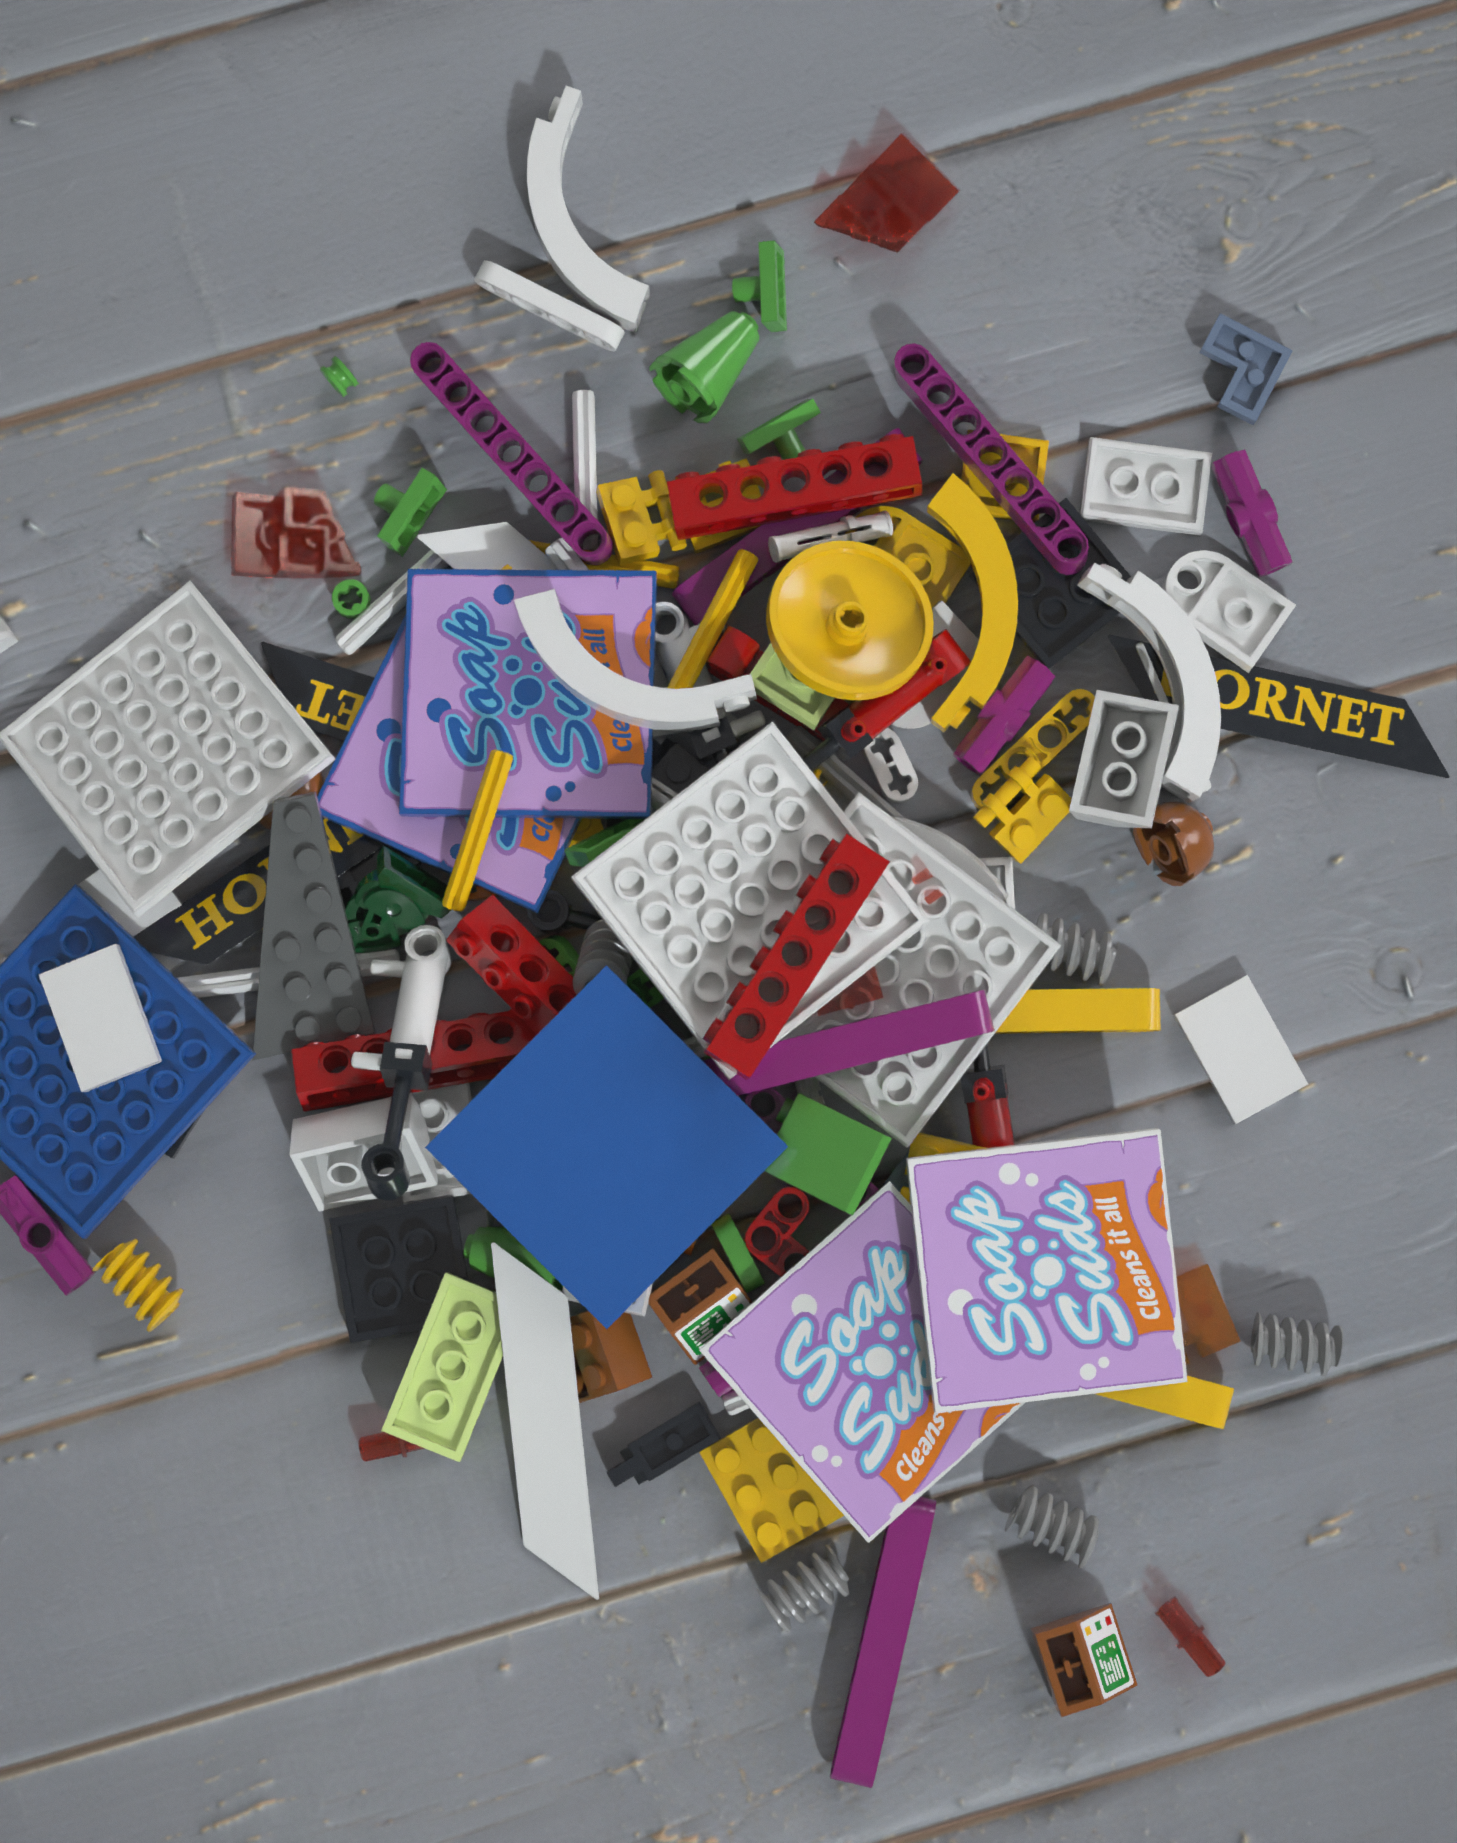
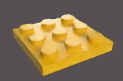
M759 1418L754 1419L699 1451L761 1563L844 1516Z

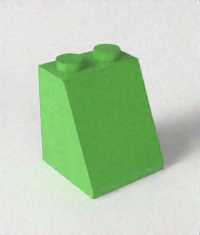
M798 1093L795 1101L787 1097L776 1120L783 1123L778 1136L788 1147L765 1172L849 1215H854L892 1138Z

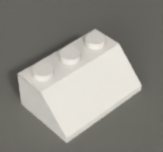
M1096 690L1069 808L1070 813L1076 819L1114 827L1152 828L1179 710L1178 705Z
M412 1092L409 1094L399 1147L410 1174V1185L406 1192L438 1185L433 1155L425 1148L430 1143L426 1121ZM392 1097L293 1119L289 1155L318 1211L377 1199L368 1187L361 1168V1161L364 1154L371 1147L383 1144ZM385 1168L378 1173V1176H387L394 1171V1168Z

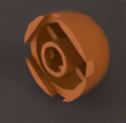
M1162 802L1157 804L1152 828H1133L1135 842L1143 860L1147 865H1150L1152 859H1154L1162 871L1156 876L1171 886H1183L1194 879L1209 865L1213 857L1214 837L1211 821L1204 813L1183 802Z

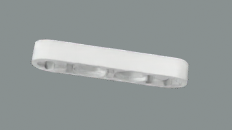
M484 260L474 278V281L487 291L606 350L615 352L625 334L624 330L612 321L493 262Z

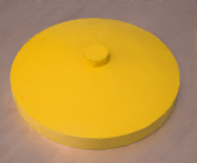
M831 541L815 545L796 555L779 573L771 589L766 608V624L769 639L783 665L793 676L809 688L838 699L868 700L882 697L899 689L920 668L929 651L933 637L934 621L931 604L925 589L915 574L890 553L861 542Z

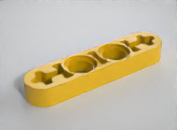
M1084 689L1072 690L1066 694L991 765L972 786L971 799L975 807L980 810L984 806L981 803L980 797L983 790L980 786L985 784L991 787L1000 779V776L994 773L996 769L1000 768L1005 779H1009L1007 776L1010 772L1008 761L1011 756L1019 753L1024 754L1027 757H1032L1041 765L1042 768L1031 778L1033 779L1086 729L1091 717L1095 699L1094 694ZM1073 699L1079 703L1084 699L1089 704L1085 710L1089 716L1086 718L1082 715L1076 716L1069 723V726L1074 728L1075 731L1069 733L1064 722L1053 715L1059 712L1063 719L1073 708L1069 701ZM1049 725L1059 730L1061 734L1059 745L1054 748H1047L1041 745L1038 740V731L1042 727Z

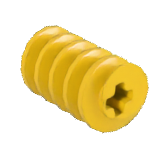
M135 1238L126 1243L122 1242L111 1250L93 1267L92 1271L106 1268L101 1278V1281L105 1284L118 1280L112 1293L115 1296H120L129 1292L124 1301V1306L129 1309L140 1304L135 1318L138 1321H142L152 1317L146 1329L148 1332H151L179 1307L178 1301L184 1290L179 1288L172 1292L167 1291L173 1278L169 1275L157 1280L156 1275L161 1265L159 1263L150 1267L144 1265L150 1253L145 1251L135 1255L133 1251L139 1242Z

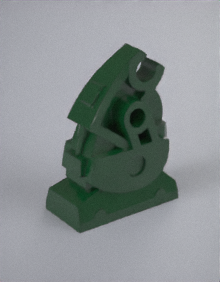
M383 846L377 856V869L360 881L355 889V894L348 900L345 907L356 953L378 952L402 945L401 936L423 925L428 914L441 919L451 911V909L442 905L447 884ZM362 907L361 912L356 913L358 908Z

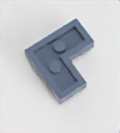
M1220 313L1199 352L1235 371L1217 407L1254 425L1293 350Z

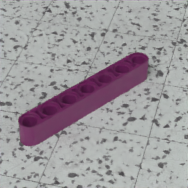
M425 342L416 346L411 353L410 364L414 373L582 561L593 566L601 565L608 561L614 549L613 541L598 520L441 346L433 342ZM436 357L441 358L440 366L436 371L431 373L424 372V366L428 360ZM456 388H467V395L462 401L450 402L451 393ZM486 416L494 417L493 426L488 431L478 432L476 430L480 419ZM515 445L521 447L520 455L516 460L511 462L503 461V454L507 448ZM539 475L547 476L548 481L544 489L538 492L530 491L529 485L534 477ZM564 505L574 506L575 511L571 519L564 522L556 520L559 508ZM595 534L601 536L602 541L598 549L592 552L583 551V542L587 537Z
M916 343L902 346L896 352L894 358L895 378L900 388L1053 568L1065 575L1080 572L1086 564L1089 549L1088 539L1082 530L925 347ZM909 362H918L924 367L916 374L907 373L902 369ZM935 392H943L949 396V399L943 404H934L929 401L928 397ZM961 422H968L976 429L968 435H961L954 430V427ZM993 452L998 454L1002 460L996 465L989 466L982 463L980 457L985 453ZM1012 483H1021L1026 486L1028 491L1022 496L1015 497L1010 495L1006 488ZM1045 513L1050 515L1054 522L1048 527H1039L1033 523L1032 519L1038 514ZM1065 544H1072L1079 548L1081 553L1075 558L1068 559L1060 555L1058 550Z
M895 428L886 434H902L905 437L899 428ZM916 451L918 464L920 466L923 463V459ZM878 462L871 463L865 468V472L874 477L883 475L887 470L885 465ZM836 470L825 480L830 484H838L846 478V475L842 471ZM866 506L761 525L680 584L671 595L694 626L701 623L738 550H747L758 557V562L739 597L740 599L792 559L789 558L775 563L769 552V537L840 522L841 517L853 516ZM823 537L798 542L797 544L801 545L814 541H819Z
M980 990L778 1041L769 1048L748 1080L743 1079L737 1074L728 1080L712 1058L702 1061L738 1096L995 1031L985 990Z
M919 1497L885 1528L833 1756L830 1779L868 1788L873 1786L936 1510V1500Z

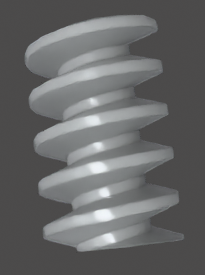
M1041 913L1035 925L1062 945L1050 960L1051 970L1055 971L1063 961L1066 962V973L1068 976H1071L1077 967H1081L1083 981H1087L1093 972H1097L1098 985L1103 986L1114 964L1119 941L1112 947L1111 934L1104 933L1101 939L1096 942V931L1094 928H1089L1080 937V926L1078 923H1073L1064 932V921L1062 918H1057L1048 927V915Z
M603 919L589 926L584 935L572 980L576 995L606 965L627 985L633 957Z
M1256 1313L1251 1336V1353L1253 1354L1254 1365L1259 1366L1264 1355H1269L1271 1368L1276 1369L1280 1359L1286 1358L1288 1371H1293L1297 1361L1300 1360L1303 1363L1304 1373L1309 1374L1314 1363H1319L1321 1376L1326 1377L1330 1367H1337L1343 1348L1342 1326L1335 1325L1329 1334L1326 1323L1319 1322L1314 1330H1312L1310 1321L1302 1320L1296 1328L1294 1319L1285 1317L1279 1326L1276 1315L1269 1314L1263 1323L1260 1313Z
M1034 1485L1029 1486L1016 1500L1007 1519L1005 1532L1016 1523L1019 1525L1017 1538L1022 1539L1029 1531L1034 1532L1033 1546L1037 1547L1047 1538L1049 1539L1048 1553L1052 1554L1061 1545L1064 1547L1063 1560L1067 1562L1077 1553L1079 1554L1078 1568H1084L1099 1536L1098 1517L1090 1515L1083 1522L1084 1512L1081 1508H1075L1068 1514V1503L1064 1500H1060L1052 1508V1494L1044 1493L1037 1500V1487Z
M829 1544L825 1545L827 1559H822L815 1552L810 1554L813 1566L811 1569L801 1561L796 1563L798 1577L795 1578L788 1571L784 1570L782 1571L783 1586H779L772 1579H769L767 1581L768 1595H765L756 1588L772 1618L784 1631L788 1632L791 1630L790 1616H793L800 1623L806 1621L804 1607H807L815 1614L820 1613L819 1598L823 1599L830 1606L835 1603L834 1589L845 1597L849 1595L847 1581L850 1579Z

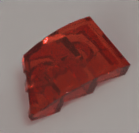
M901 133L824 210L814 223L818 227L827 228L898 253L961 190L905 133Z
M284 486L276 496L235 492L232 496V576L307 579L351 577L361 574L359 561L355 562L345 541L346 534L340 522L333 516V507L325 490Z

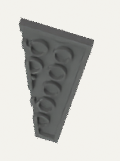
M316 791L277 799L273 803L253 1051L256 1055L252 1058V1061L292 1052L291 1049L301 1048L311 1042L329 1043L344 1040L351 1035H370L375 1032Z

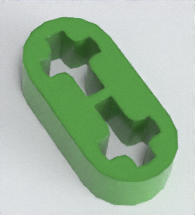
M728 1213L716 1219L711 1225L746 1293L764 1285L765 1282L730 1214Z

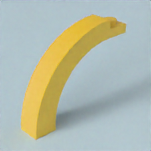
M952 473L928 504L927 513L950 532L965 552L978 583L982 620L979 642L966 673L931 718V723L942 732H945L950 725L955 729L959 727L971 711L966 706L969 700L982 710L995 692L1012 651L1018 615L1017 581L1006 541L985 504L954 473Z

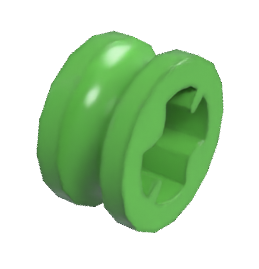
M334 356L331 359V366H323L319 370L333 388L344 397L347 395V388L349 386L356 387L359 383L342 361Z
M347 579L335 586L332 593V602L341 616L347 619H355L370 606L371 598L369 592L361 582L355 579ZM351 589L358 590L356 594L359 598L362 597L361 604L354 603L352 609H346L345 602H340L341 596L349 595Z

